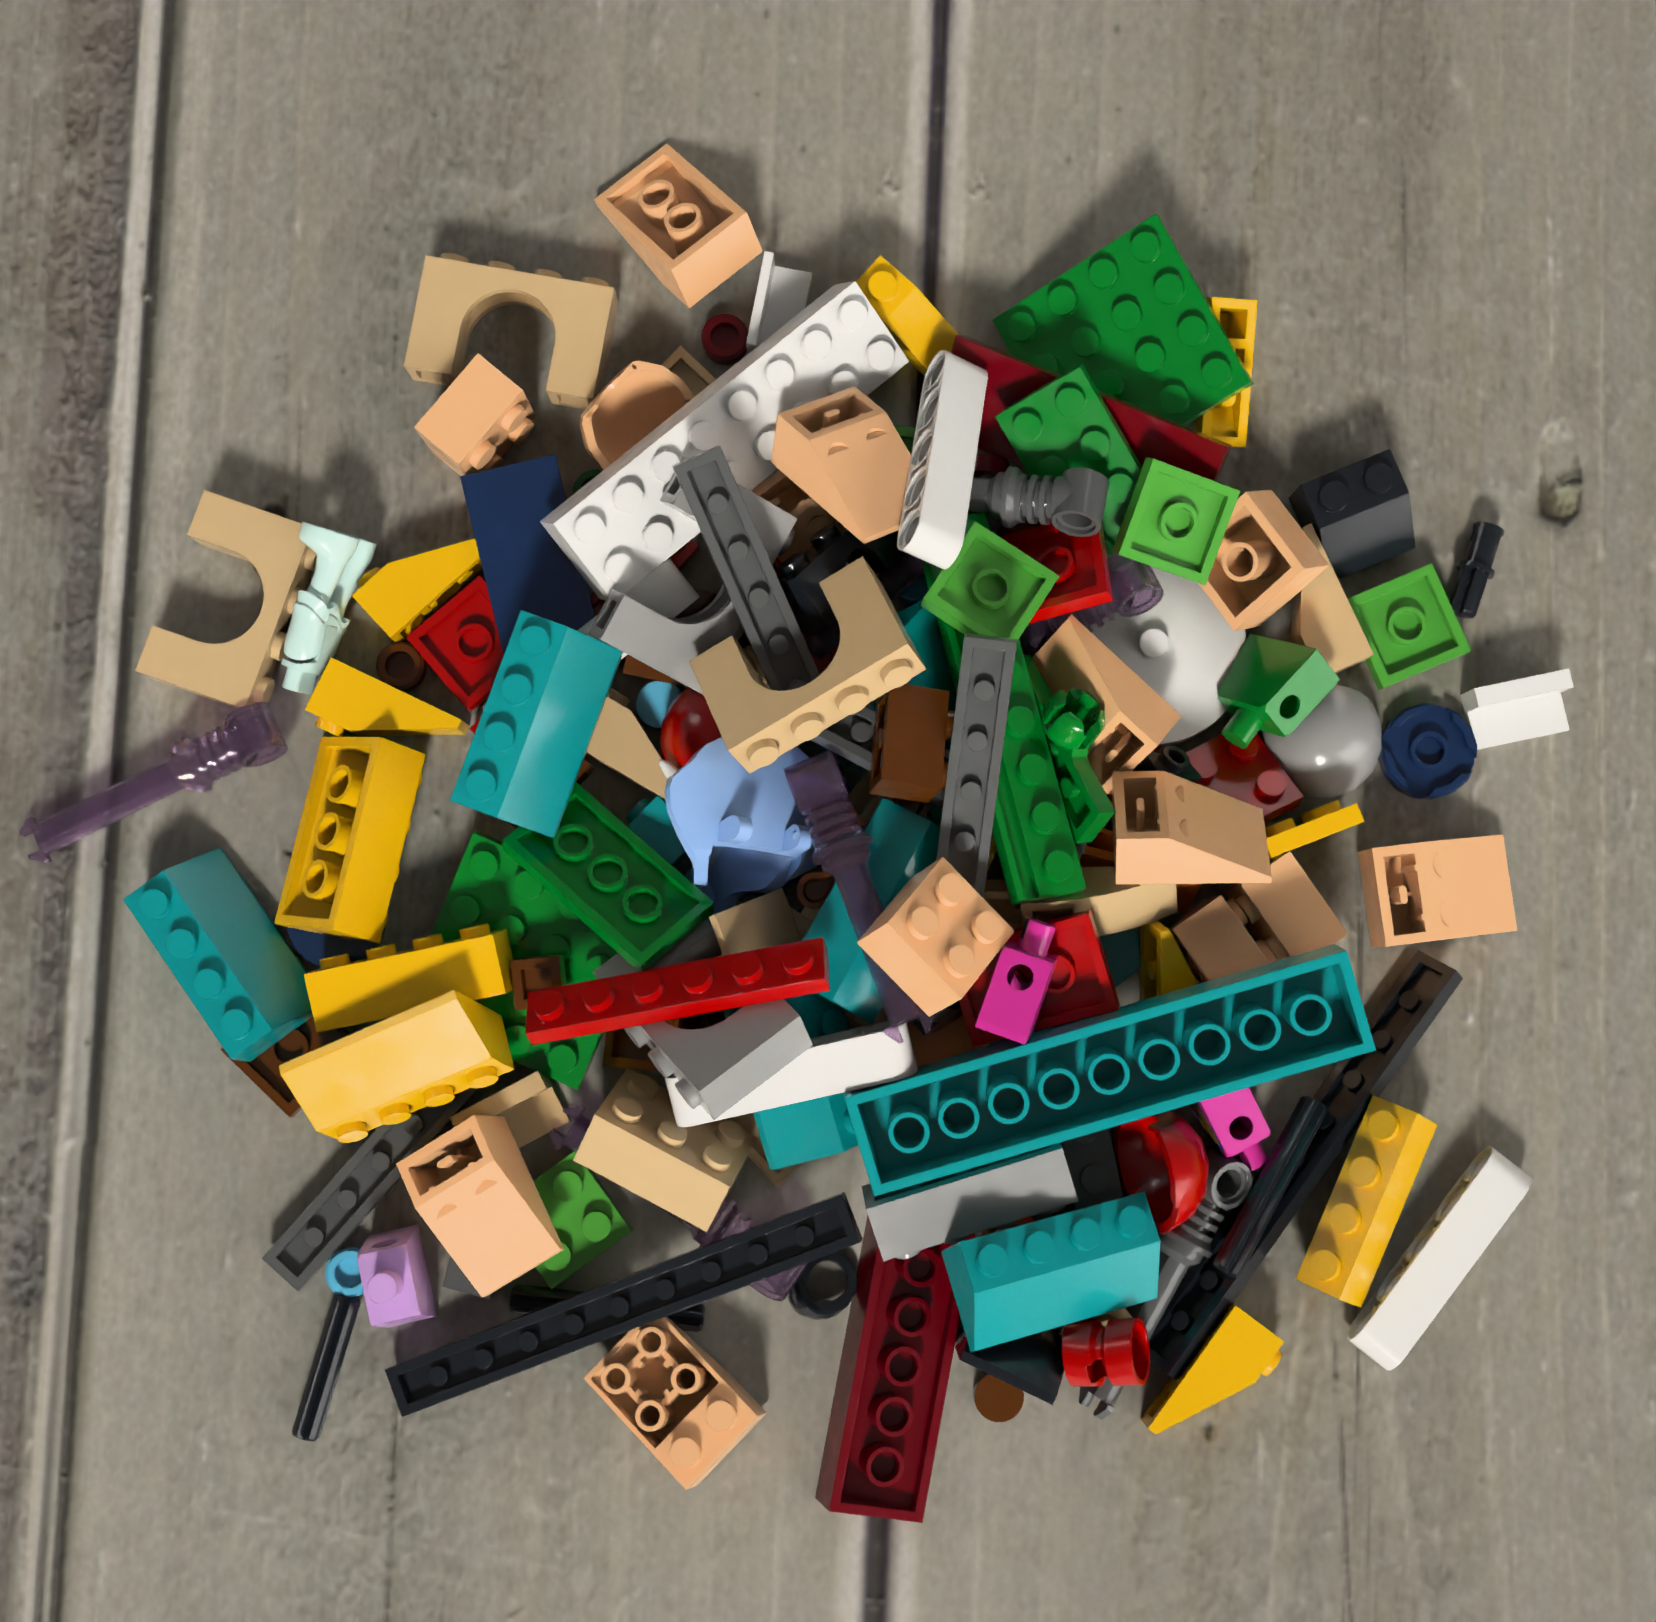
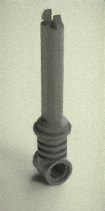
M1009 466L1005 472H998L993 478L973 477L968 512L989 513L995 521H1001L1004 528H1013L1018 523H1025L1026 520L1029 524H1037L1039 521L1041 525H1049L1052 522L1056 529L1065 534L1089 537L1096 535L1100 531L1110 483L1107 477L1100 472L1087 468L1065 470L1061 476H1057L1055 479L1053 475H1045L1042 478L1040 474H1032L1030 477L1029 474L1022 473L1018 467Z
M1204 1146L1209 1160L1208 1181L1205 1196L1192 1217L1170 1232L1158 1234L1161 1241L1158 1298L1126 1308L1132 1317H1139L1143 1320L1149 1340L1189 1266L1200 1264L1203 1256L1211 1257L1213 1252L1210 1243L1213 1238L1208 1234L1210 1231L1214 1233L1218 1231L1219 1227L1214 1223L1216 1220L1222 1222L1225 1216L1220 1214L1221 1210L1228 1211L1242 1204L1252 1188L1250 1169L1233 1157L1227 1158L1213 1146ZM1107 1378L1102 1386L1080 1387L1079 1403L1089 1407L1094 1396L1098 1397L1101 1400L1093 1415L1104 1419L1114 1412L1115 1407L1113 1405L1124 1386H1114Z

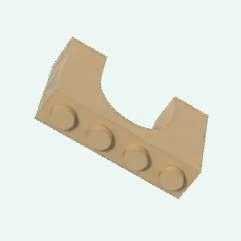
M442 253L440 258L425 255L404 367L413 380L450 386L463 371L469 337L477 322L488 312L498 307L524 305L543 313L555 327V344L546 386V392L551 403L580 409L587 408L603 389L619 304L614 287H609L606 281L594 277H582L580 282L562 279L559 273L547 269H536L534 274L515 271L514 266L500 261H489L487 266L469 263L467 258L453 253Z
M204 490L187 535L200 545L253 564L263 584L264 598L261 612L255 623L243 635L234 640L218 644L199 642L152 625L135 671L157 681L258 715L260 707L266 706L272 697L275 681L271 678L276 664L286 657L284 654V641L292 616L293 604L297 602L298 591H307L305 587L311 571H315L317 555L299 538L302 523Z
M863 556L819 582L838 621L840 641L837 652L829 666L810 683L786 691L767 689L753 659L732 635L689 661L727 750L749 774L761 767L772 764L779 756L804 741L814 739L826 728L848 715L861 711L870 702L894 688L905 685L912 677L926 670L886 590Z

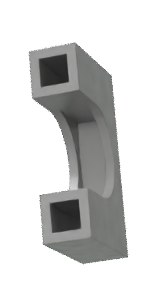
M683 456V458H682V460H681L680 462H682V461H684V460H686V459H689V458ZM674 473L660 501L696 521ZM737 483L773 565L777 556L783 555L790 547L795 534L792 528L798 518ZM722 584L719 593L707 607L693 615L679 618L660 615L630 597L612 589L589 633L703 695L689 661L731 635L737 641L743 634L744 629L724 584Z
M705 919L647 970L708 959L722 954L712 925ZM616 954L595 969L593 974L596 979L638 971L622 956ZM784 999L743 1006L724 1021L703 1029H680L668 1024V1020L624 1028L638 1048L644 1044L650 1047L651 1051L648 1053V1056L665 1078L673 1073L679 1080L675 1083V1086L686 1103L692 1109L701 1105L713 1120L813 1046L800 1015Z

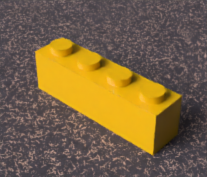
M488 923L459 930L461 939L443 942L441 933L412 940L414 949L397 952L395 943L365 950L367 959L350 962L349 953L320 959V969L304 974L316 1032L390 1018L452 990H456L473 1000L506 994L512 991L510 960L513 959L507 929L490 932Z
M1372 1096L1296 1280L1339 1300L1360 1308L1362 1307L1437 1124L1417 1112L1377 1096Z

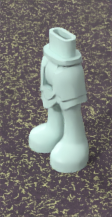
M302 521L299 538L316 553L317 558L315 571L307 591L299 590L297 602L293 604L292 616L284 641V654L289 658H283L281 662L282 665L287 667L282 687L294 692L312 694L317 675L322 676L330 658L334 657L342 636L347 631L346 628L350 620L344 617L346 606L357 587L358 581L372 561L377 544L340 531Z

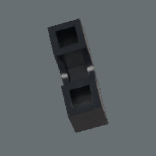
M832 523L811 536L809 541L812 546L805 552L800 551L781 563L778 567L781 571L778 580L802 634L828 628L837 620L819 582L846 567V562L850 564L862 556L875 574L889 571L907 554L897 547L898 531L863 544L841 523Z

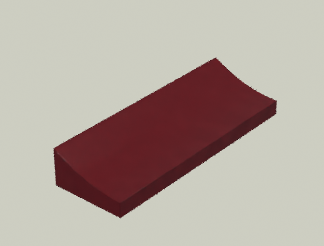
M955 335L951 353L985 369L988 373L978 448L1024 467L995 416L1001 410L1061 375L968 336ZM1099 391L1142 467L1145 458L1148 457L1217 481L1232 445Z
M868 1215L857 1269V1292L851 1301L815 1498L830 1512L923 1523L960 1320L959 1310L941 1251L955 1244L942 1243L923 1249L917 1255L908 1259L894 1258L883 1262ZM975 1233L969 1235V1237L965 1240L973 1239L975 1237Z

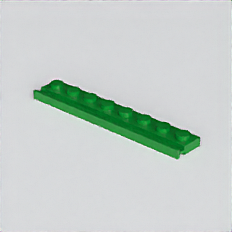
M985 513L967 515L965 536L975 521L990 530ZM922 560L930 589L943 569ZM936 616L957 694L964 634ZM1019 639L1016 647L992 830L1011 905H1017L1025 901H1038L1080 893L1086 888Z

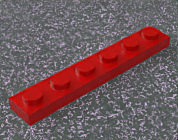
M820 937L528 992L525 1034L531 1044L536 1045L830 991L828 948L824 938Z

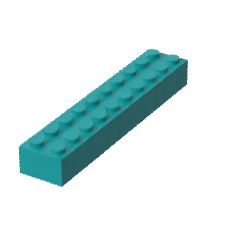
M1332 944L1121 1006L1117 1011L1033 1032L1025 1045L1009 1039L917 1066L918 1071L909 1077L845 1092L844 1099L875 1197L1376 1051L1347 950Z

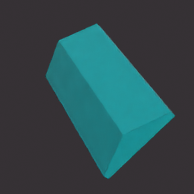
M881 798L802 940L823 937L828 948L830 991L817 994L870 1024H873L895 982L857 944V941L911 877L936 862L940 827L933 822L885 798Z

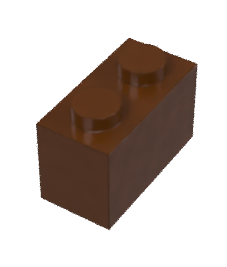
M905 684L877 698L869 794L928 803L942 788H945L949 758L944 757L945 742L952 735L954 710L948 709L949 691Z

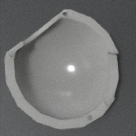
M1337 684L1290 735L1281 737L1258 731L1261 740L1306 798H1334L1355 790L1372 774L1381 753V721L1372 701L1357 690Z

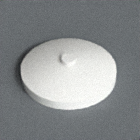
M1134 561L1110 574L1113 594L1112 602L1061 615L1055 632L1072 614L1182 716L1159 743V745H1162L1161 747L1184 742L1199 735L1212 726L1227 710L1218 700L1217 691L1245 643L1246 633L1245 629L1233 631L1199 583Z

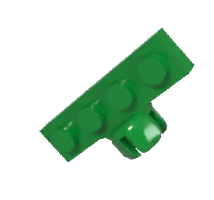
M1024 655L1073 839L1076 844L1092 842L1116 812L1094 773L1087 756L1089 747L1104 730L1105 712L1104 710H1098L1092 721H1090L1099 708V701L1090 693L1081 689H1069L1067 693L1064 690H1058L1052 696L1031 655Z

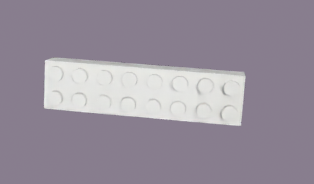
M856 281L835 284L540 522L599 599L606 600L612 589L625 594L700 533L696 521L660 501L674 475L672 466L680 463L683 456L691 458L713 447L721 446L736 483L751 491L778 469L771 463L777 415L779 413L853 386L868 396L907 364L909 360Z

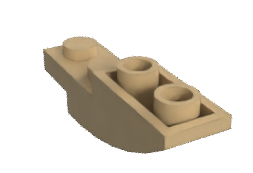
M1115 866L1081 867L1086 888L1080 893L1038 901H1025L1017 905H1011L1005 880H986L984 900L1012 929L1023 927L1026 917L1047 921L1091 909L1099 936L1133 929L1177 912V884H1116Z

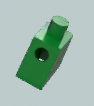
M1250 634L1217 691L1218 700L1232 716L1222 730V735L1230 743L1242 749L1247 748L1259 730L1281 737L1288 736L1332 690L1340 679L1316 648Z

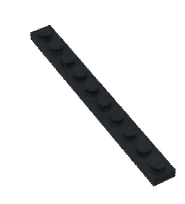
M1417 950L1368 1019L1376 1051L1338 1061L1314 1094L1313 1098L1322 1102L1327 1107V1114L1241 1276L1233 1278L1224 1274L1214 1266V1260L1245 1201L1232 1209L1212 1237L1213 1240L1210 1245L1213 1253L1211 1257L1203 1256L1200 1264L1193 1265L1184 1276L1149 1340L1150 1361L1166 1374L1178 1380L1359 1126L1372 1096L1379 1097L1463 980L1462 976L1455 969ZM1262 1169L1259 1171L1257 1176L1252 1181V1188L1255 1182L1257 1181Z
M842 1192L397 1363L385 1369L401 1416L404 1417L858 1244L863 1238L846 1194Z

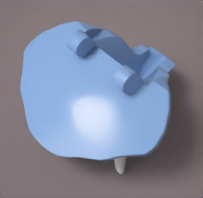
M722 737L701 747L680 769L667 760H659V766L667 779L664 791L667 812L674 830L693 865L692 868L687 869L685 877L714 902V913L711 915L734 907L738 899L746 894L769 893L780 889L790 880L815 868L829 853L834 840L823 831L820 826L819 816L823 807L827 803L837 800L816 763L797 746L779 756L772 764L761 767L751 774L727 750Z

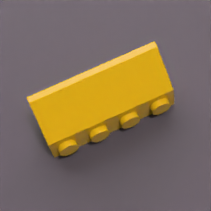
M321 737L274 924L347 940L380 943L383 929L388 920L387 911L394 883L399 875V862L405 838L411 826L410 817L417 789L422 781V768L426 754L382 737Z
M452 990L279 1065L280 1075L315 1130L335 1138L341 1143L359 1141L368 1135L369 1130L381 1125L402 1123L411 1117L412 1112L426 1106L436 1107L445 1105L455 1098V1094L469 1088L490 1086L498 1081V1076L515 1069L502 1015L456 990Z

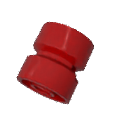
M1139 1317L1111 1318L1106 1326H1104L1099 1319H1084L1065 1325L1062 1337V1358L1065 1375L1069 1384L1073 1387L1102 1386L1108 1378L1114 1386L1144 1385L1149 1376L1150 1347L1143 1320Z

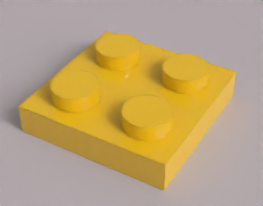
M1338 799L1300 814L1303 824L1299 826L1295 825L1292 817L1266 827L1269 858L1365 822L1358 804L1355 803L1342 809Z

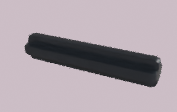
M337 1294L332 1298L292 1429L293 1436L299 1439L315 1441L321 1435L360 1307V1300L356 1297L351 1298Z

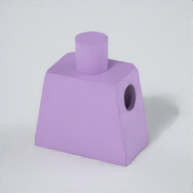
M419 1224L369 1235L357 1253V1262L371 1326L388 1328L436 1317L437 1312Z

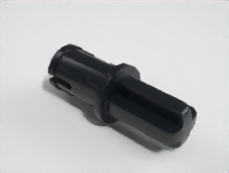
M1480 521L1473 523L1472 533L1464 558L1456 564L1459 574L1451 595L1450 604L1457 617L1472 619L1476 616L1487 579L1494 577L1495 571L1492 569V565L1501 537L1504 535V530L1495 524Z

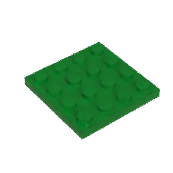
M1156 213L992 320L1010 354L1060 375L1082 363L1097 390L1184 426L1254 384L1161 217Z
M480 831L472 833L431 935L442 933L443 942L461 939L459 932L461 929L489 923L490 932L507 929L513 959L563 954L567 985L596 980L593 971L618 953L503 850L502 841ZM513 990L506 994L474 1000L502 1015L513 1062L534 1071L541 1070L543 1075L576 1090L582 1087L604 1032L532 1045L525 1034L527 1009L515 1010Z

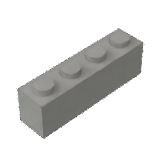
M1061 1143L875 1197L871 1184L861 1186L866 1211L883 1262L894 1258L908 1259L917 1255L923 1249L942 1243L956 1244L964 1241L971 1234L990 1228H1008L1019 1219L1039 1213L1053 1214L1062 1210L1066 1205L1078 1201Z

